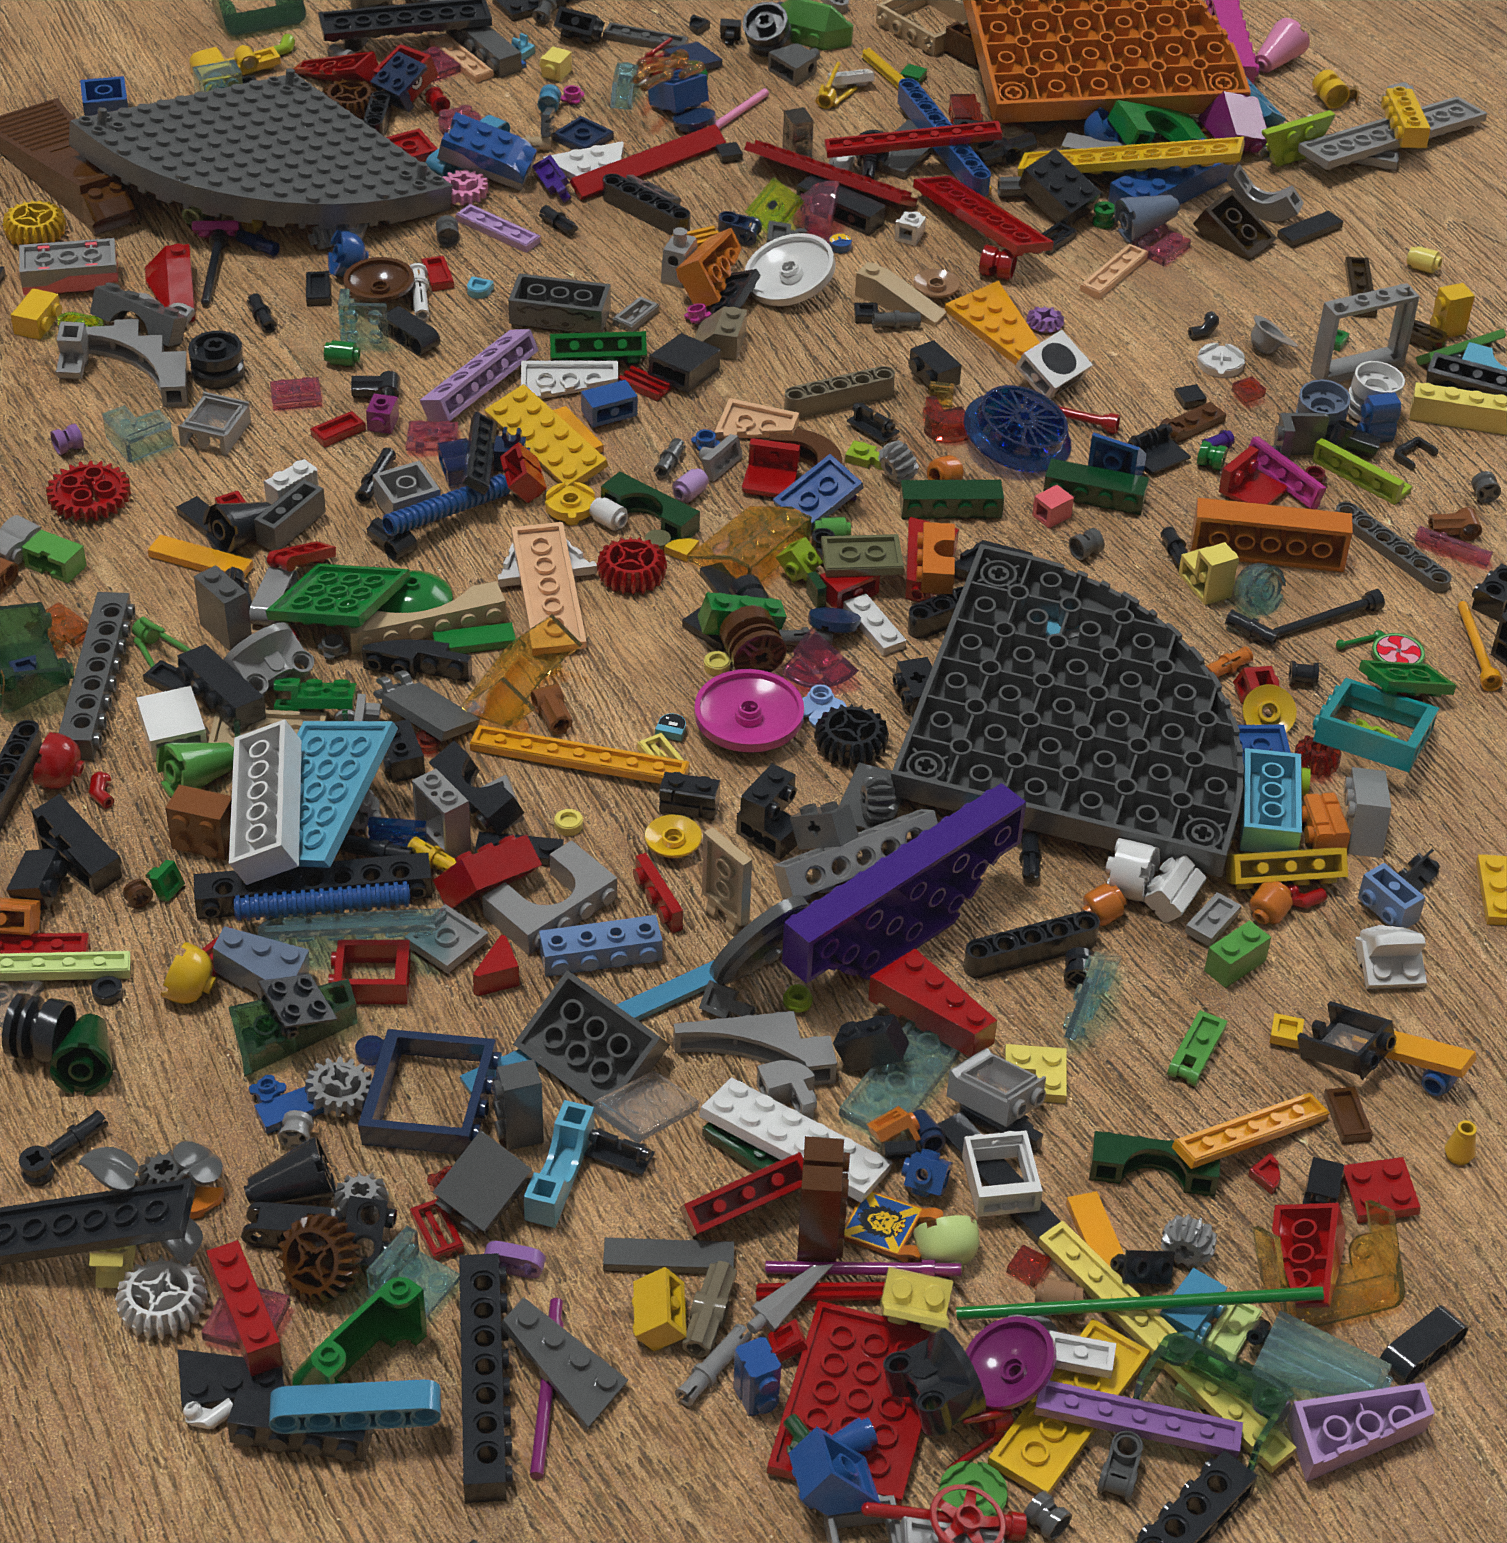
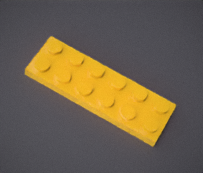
M525 384L484 409L486 416L496 421L497 426L502 431L504 427H507L508 434L516 435L517 428H521V437H526V447L531 448V453L538 457L540 466L558 483L565 482V486H573V482L584 483L609 466L607 459Z
M1092 1318L1079 1336L1116 1343L1111 1379L1055 1368L1050 1381L1122 1396L1148 1360L1150 1350ZM1036 1395L989 1455L987 1464L1035 1494L1042 1491L1051 1494L1098 1428L1034 1415Z

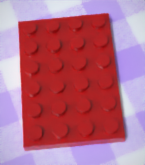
M818 1301L806 1338L808 1348L803 1350L769 1458L767 1473L796 1480L792 1474L793 1467L790 1457L786 1452L787 1445L790 1446L793 1437L783 1425L785 1419L790 1415L797 1414L810 1432L815 1427H819L830 1435L835 1434L858 1417L861 1420L868 1417L877 1435L878 1444L871 1446L872 1450L858 1453L866 1457L877 1494L882 1496L894 1495L896 1505L902 1506L922 1426L918 1411L910 1398L896 1397L890 1393L883 1361L889 1354L896 1351H904L927 1339L930 1331L920 1328L919 1324L907 1322V1325H900L887 1321L888 1317Z

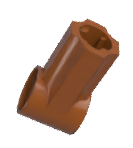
M1470 507L1462 508L1456 513L1432 514L1428 518V532L1430 536L1460 535L1462 539L1471 541L1478 538L1482 533V526L1477 513Z
M559 684L531 690L530 695L533 708L537 714H542L550 731L555 732L557 735L566 733L569 727L573 726V722L564 704V696Z

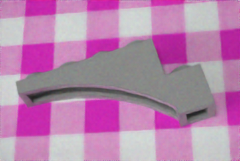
M794 1011L673 1024L675 1053H723L754 1059L766 1064L779 1060H791L805 1065L812 1071L815 1076L814 1086L836 1083L837 1061L831 1036H813L800 1039Z

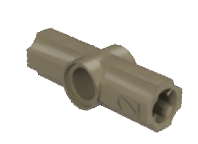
M718 1260L716 1263H710L701 1292L697 1291L694 1296L690 1323L686 1332L687 1337L683 1340V1350L687 1351L692 1357L702 1359L705 1356H709L713 1350L719 1328H723L730 1306L729 1298L737 1278V1270L728 1262Z

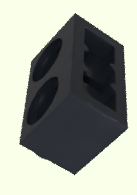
M1502 563L1494 571L1490 570L1482 584L1478 583L1472 592V597L1474 598L1472 609L1498 622L1501 615L1507 612V566Z
M349 1196L345 1223H348L347 1233H356L352 1240L353 1244L361 1246L365 1240L370 1239L375 1246L374 1253L368 1258H364L361 1255L360 1248L356 1251V1256L363 1259L358 1264L384 1268V1262L390 1260L392 1242L388 1241L390 1228L394 1229L397 1220V1209H393L394 1202ZM376 1207L380 1212L379 1220L375 1224L369 1225L366 1222L365 1214L369 1208Z

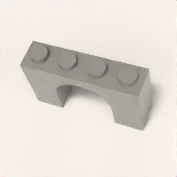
M572 840L550 853V874L572 892L566 900L553 905L534 904L524 899L505 882L482 896L483 916L528 955L540 949L539 931L574 926L582 920L588 919L594 912L605 905L611 904L617 898V877Z

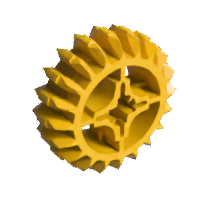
M31 200V202L26 203L23 201L21 205L15 204L14 208H9L8 212L4 214L2 225L7 240H10L12 244H17L19 247V245L54 243L55 240H61V236L65 235L66 219L62 209L58 208L57 204H51L50 201L44 203L42 200L38 202Z

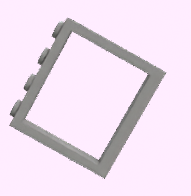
M1408 283L1324 302L1310 373L1316 380L1324 379L1341 382L1353 379L1356 367L1360 363L1367 361H1380L1396 368L1403 367L1420 296ZM1396 306L1387 347L1331 360L1340 318Z

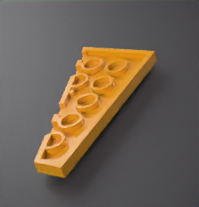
M999 281L945 304L947 314L1014 365L1017 364L1026 351L1040 343Z

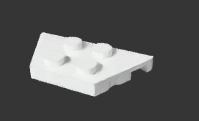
M621 141L601 146L595 145L591 148L574 149L570 152L551 156L565 176L571 179L621 160L624 143Z
M566 539L573 576L597 574L596 563L594 561L588 562L584 559L583 552L577 547H573ZM513 543L509 549V556L505 558L503 563V571L497 577L499 587L520 585Z

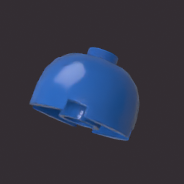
M1099 107L1086 119L1084 124L1085 136L1100 141L1124 143L1108 120L1107 115L1110 113L1104 108Z
M337 230L334 233L330 245H334L333 253H328L329 273L333 274L332 276L344 277L349 267L361 260L368 259L369 253L365 251L362 239L355 233Z

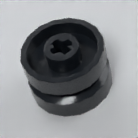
M768 1L757 3L748 9L744 15L743 29L749 47L755 54L769 57L770 51L791 44L793 37L786 10L780 4Z
M208 331L194 337L189 343L188 352L191 361V375L194 382L199 386L211 390L226 389L238 384L245 376L242 342L233 333Z

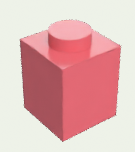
M1055 485L1034 496L1032 516L1046 527L1051 528L1071 518L1074 497L1058 485Z

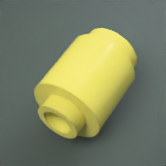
M1417 246L1411 247L1406 263L1411 265L1413 269L1433 274L1436 270L1440 269L1443 258L1440 257L1439 251Z

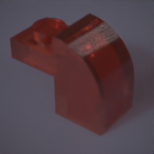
M935 395L926 397L925 407L922 409L925 421V435L941 443H957L969 440L971 420L964 408L961 406L943 409Z

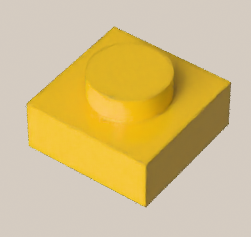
M1274 1013L1269 1043L1299 1049L1297 1035L1303 1032L1305 1019Z

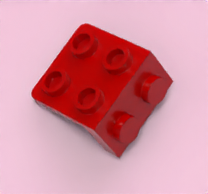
M751 438L749 443V464L742 483V492L776 497L796 481L799 470L800 445Z

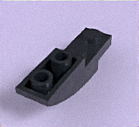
M404 639L375 642L363 645L362 647L363 669L393 675L404 670L410 674L412 679L415 678L418 672L469 682L472 677L471 655L450 651L449 643Z

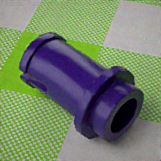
M1221 430L1218 435L1203 439L1202 442H1211L1213 446L1218 447L1222 445L1229 449L1235 443V438L1231 431Z

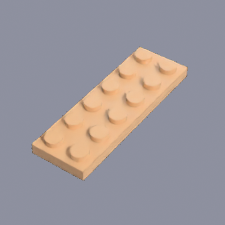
M563 522L511 527L533 654L586 648L587 641Z

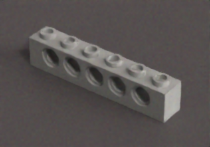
M919 809L858 833L859 837L842 846L816 848L774 864L773 868L782 898L787 899L792 896L801 895L805 900L811 898L810 894L814 892L825 893L832 891L835 888V884L843 881L846 883L858 872L868 869L880 858L896 851L902 844H907L906 836L909 832L911 833V840H913L922 831L929 830L938 824L935 811ZM886 841L887 849L882 853L881 847L883 842ZM861 850V852H862V859H861V861L858 863V862H857V854H858V852ZM836 860V861H837V869H836V871L833 873V871H832V863ZM811 869L813 874L812 879L809 882H807L806 875L807 872Z

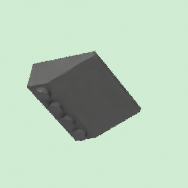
M568 970L513 1043L514 1046L606 1114L654 1068L670 1046L660 1036Z

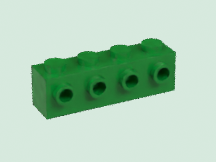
M646 331L550 334L549 337L550 361L627 360L628 364H639L647 357Z

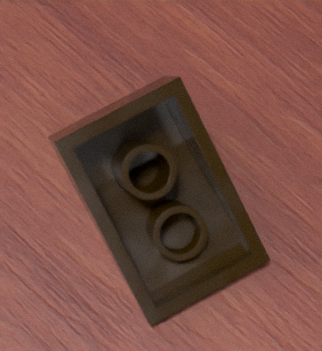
M1230 190L1208 206L1193 223L1208 241L1247 261L1277 240V237L1233 190Z

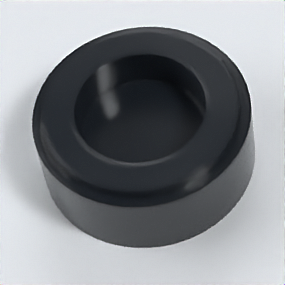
M104 976L92 984L93 999L100 1005H113L120 1001L123 996L122 983L116 977Z

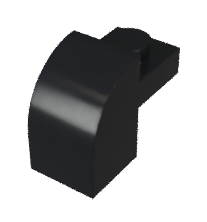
M1313 1157L1302 1204L1336 1203L1339 1197L1340 1183L1345 1164Z

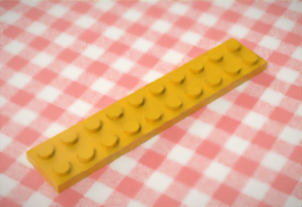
M1244 137L1058 151L1081 173L1100 174L1103 171L1120 173L1128 169L1144 171L1148 168L1164 170L1170 166L1188 168L1198 164L1207 167L1215 163L1233 165L1240 162L1244 149ZM1050 151L1024 153L1017 169L1018 177L1022 176L1026 167Z

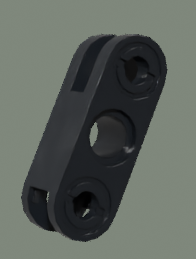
M255 1202L248 1206L246 1217L251 1223L243 1227L241 1238L247 1245L252 1247L282 1250L278 1244L286 1240L283 1233L288 1229H292L291 1224L295 1221L301 1220V1218L307 1215L315 1216V1214L324 1213L327 1216L338 1217L339 1223L343 1222V1216L339 1211L329 1207ZM258 1233V1235H261V1236H260V1237H257V1236H255V1235H253V1234Z

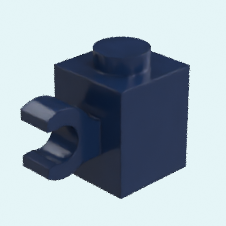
M504 427L502 436H496L493 451L494 471H504L500 457L518 442L531 452V448L526 447V437H521V428H517L516 435H510L507 432V427Z

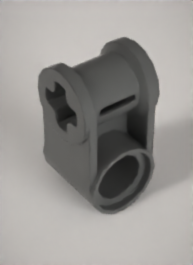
M1121 1431L1114 1436L1107 1461L1104 1462L1097 1493L1102 1494L1106 1491L1123 1496L1125 1501L1131 1502L1143 1450V1442L1136 1433ZM1120 1451H1127L1132 1455H1124Z

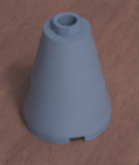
M1172 195L1120 198L1114 204L1115 221H1120L1122 227L1118 229L1119 233L1127 243L1134 242L1175 218L1180 210L1178 200Z

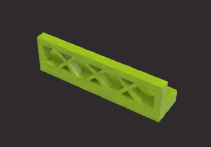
M1323 438L1316 442L1312 462L1385 501L1396 505L1411 492L1412 486L1392 474Z

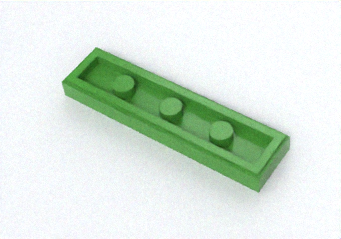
M1504 328L1417 356L1416 361L1418 365L1430 363L1435 352L1451 356L1466 351L1469 342L1485 345L1505 338L1506 333Z

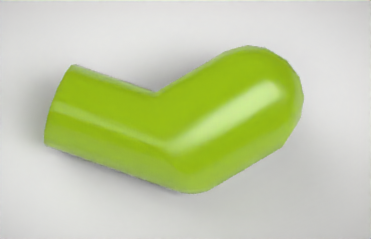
M285 34L281 38V43L275 45L274 48L279 55L290 53L293 50L295 39L291 34Z

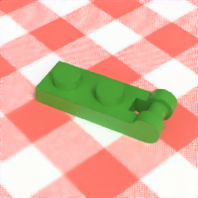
M1199 1010L1170 1063L1167 1075L1177 1078V1076L1187 1079L1188 1084L1197 1086L1208 1061L1226 1030L1228 1021ZM1187 1062L1189 1064H1192L1193 1067L1189 1068L1187 1066H1184L1183 1063Z

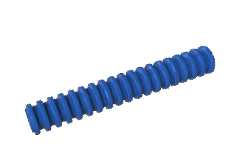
M498 474L490 477L489 489L485 495L468 486L461 487L441 496H436L435 498H430L415 505L385 514L382 518V525L389 536H396L416 527L432 523L435 520H440L441 518L477 507L502 496H507L510 493V489L508 488L505 475Z
M403 881V884L398 885V882H393V885L384 883V886H379V883H377L375 887H370V884H366L365 888L357 885L353 889L351 886H347V889L338 887V890H333V887H330L329 891H324L323 888H320L317 892L314 889H310V892L301 890V893H296L294 890L291 891V894L283 891L282 895H277V892H273V895L268 896V893H264L263 896L254 894V897H249V894H246L245 898H240V895H236L234 898L235 919H237V922H241L243 918L251 921V918L255 917L256 920H260V917L270 919V916L278 919L279 915H284V918H288L290 914H293V917H297L298 914L307 916V913L316 915V912H321L322 915H325L326 911L335 914L337 910H340V913H344V910L353 912V909H358L360 912L363 911V908L371 911L372 907H377V910H381V907L386 906V909H390V906L400 908V905H404L407 908L410 904L409 884H407V881Z

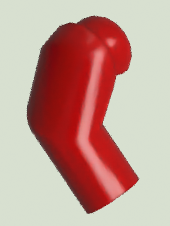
M98 771L91 776L88 793L104 809H108L114 803V798L105 791V788L110 785L107 781H111V777L108 773Z

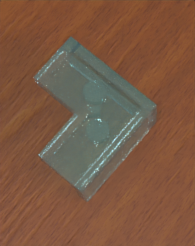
M125 405L102 413L106 438L129 463L173 446L171 422L159 409L137 418Z

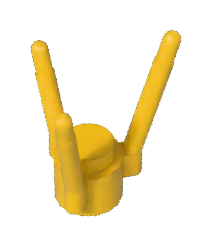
M839 61L836 63L826 86L821 84L815 100L823 109H828L831 106L837 107L842 100L858 89L857 86H854L837 98L836 91L831 85L840 66Z

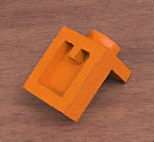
M900 1106L867 1123L871 1135L881 1143L898 1138L903 1130L911 1140H916V1142L921 1140L917 1132L920 1129L917 1118L912 1112L907 1113Z

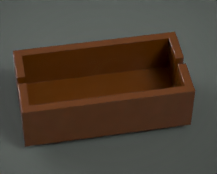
M805 1136L797 1261L836 1262V1258L843 1259L850 1153L844 1152V1139Z

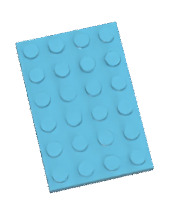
M303 721L297 733L298 737L302 740L298 867H331L398 730L393 721Z

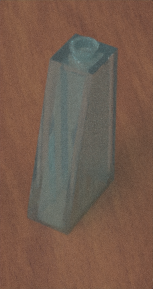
M1281 1310L1249 1376L1256 1381L1330 1395L1389 1388L1393 1377L1388 1375L1392 1364Z

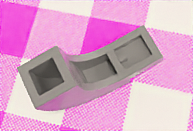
M1240 163L1233 166L1226 177L1230 188L1234 189L1235 193L1259 219L1266 221L1286 220L1298 215L1304 204L1293 185L1277 192H1267L1259 189L1249 179Z

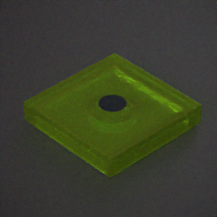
M773 177L746 209L745 213L749 217L759 219L762 227L767 230L769 221L787 223L804 203V200Z

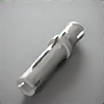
M736 1324L702 1363L696 1364L691 1369L689 1378L675 1391L677 1399L685 1394L680 1400L682 1404L691 1406L706 1388L712 1387L716 1383L717 1375L735 1357L737 1346L747 1343L752 1339L750 1331L742 1336L747 1329L744 1325Z

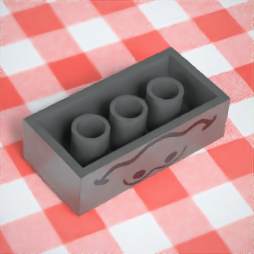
M519 273L508 300L509 324L541 327L543 329H558L567 332H603L611 309V284Z

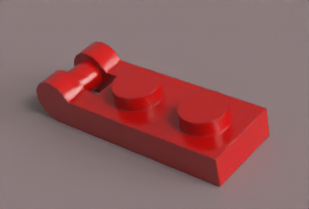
M315 541L278 549L268 554L267 564L275 568L281 566V569L292 572L296 567H306L307 563H323L325 559L336 557V547Z

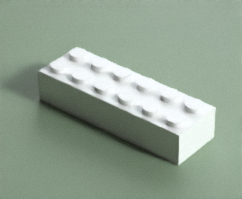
M285 719L234 738L229 865L246 885L299 866L302 740Z

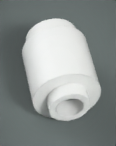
M596 498L590 506L589 512L593 519L613 531L619 530L627 523V509L608 498Z

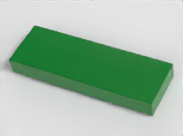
M512 622L433 632L434 641L449 643L450 651L462 654L516 647V637Z

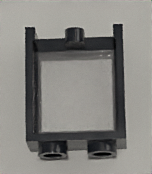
M1330 1001L1327 1004L1330 1024L1326 1027L1325 1022L1316 1019L1312 1023L1313 1038L1304 1033L1297 1035L1301 1059L1309 1058L1359 1075L1360 1079L1364 1080L1396 1045L1393 1021Z

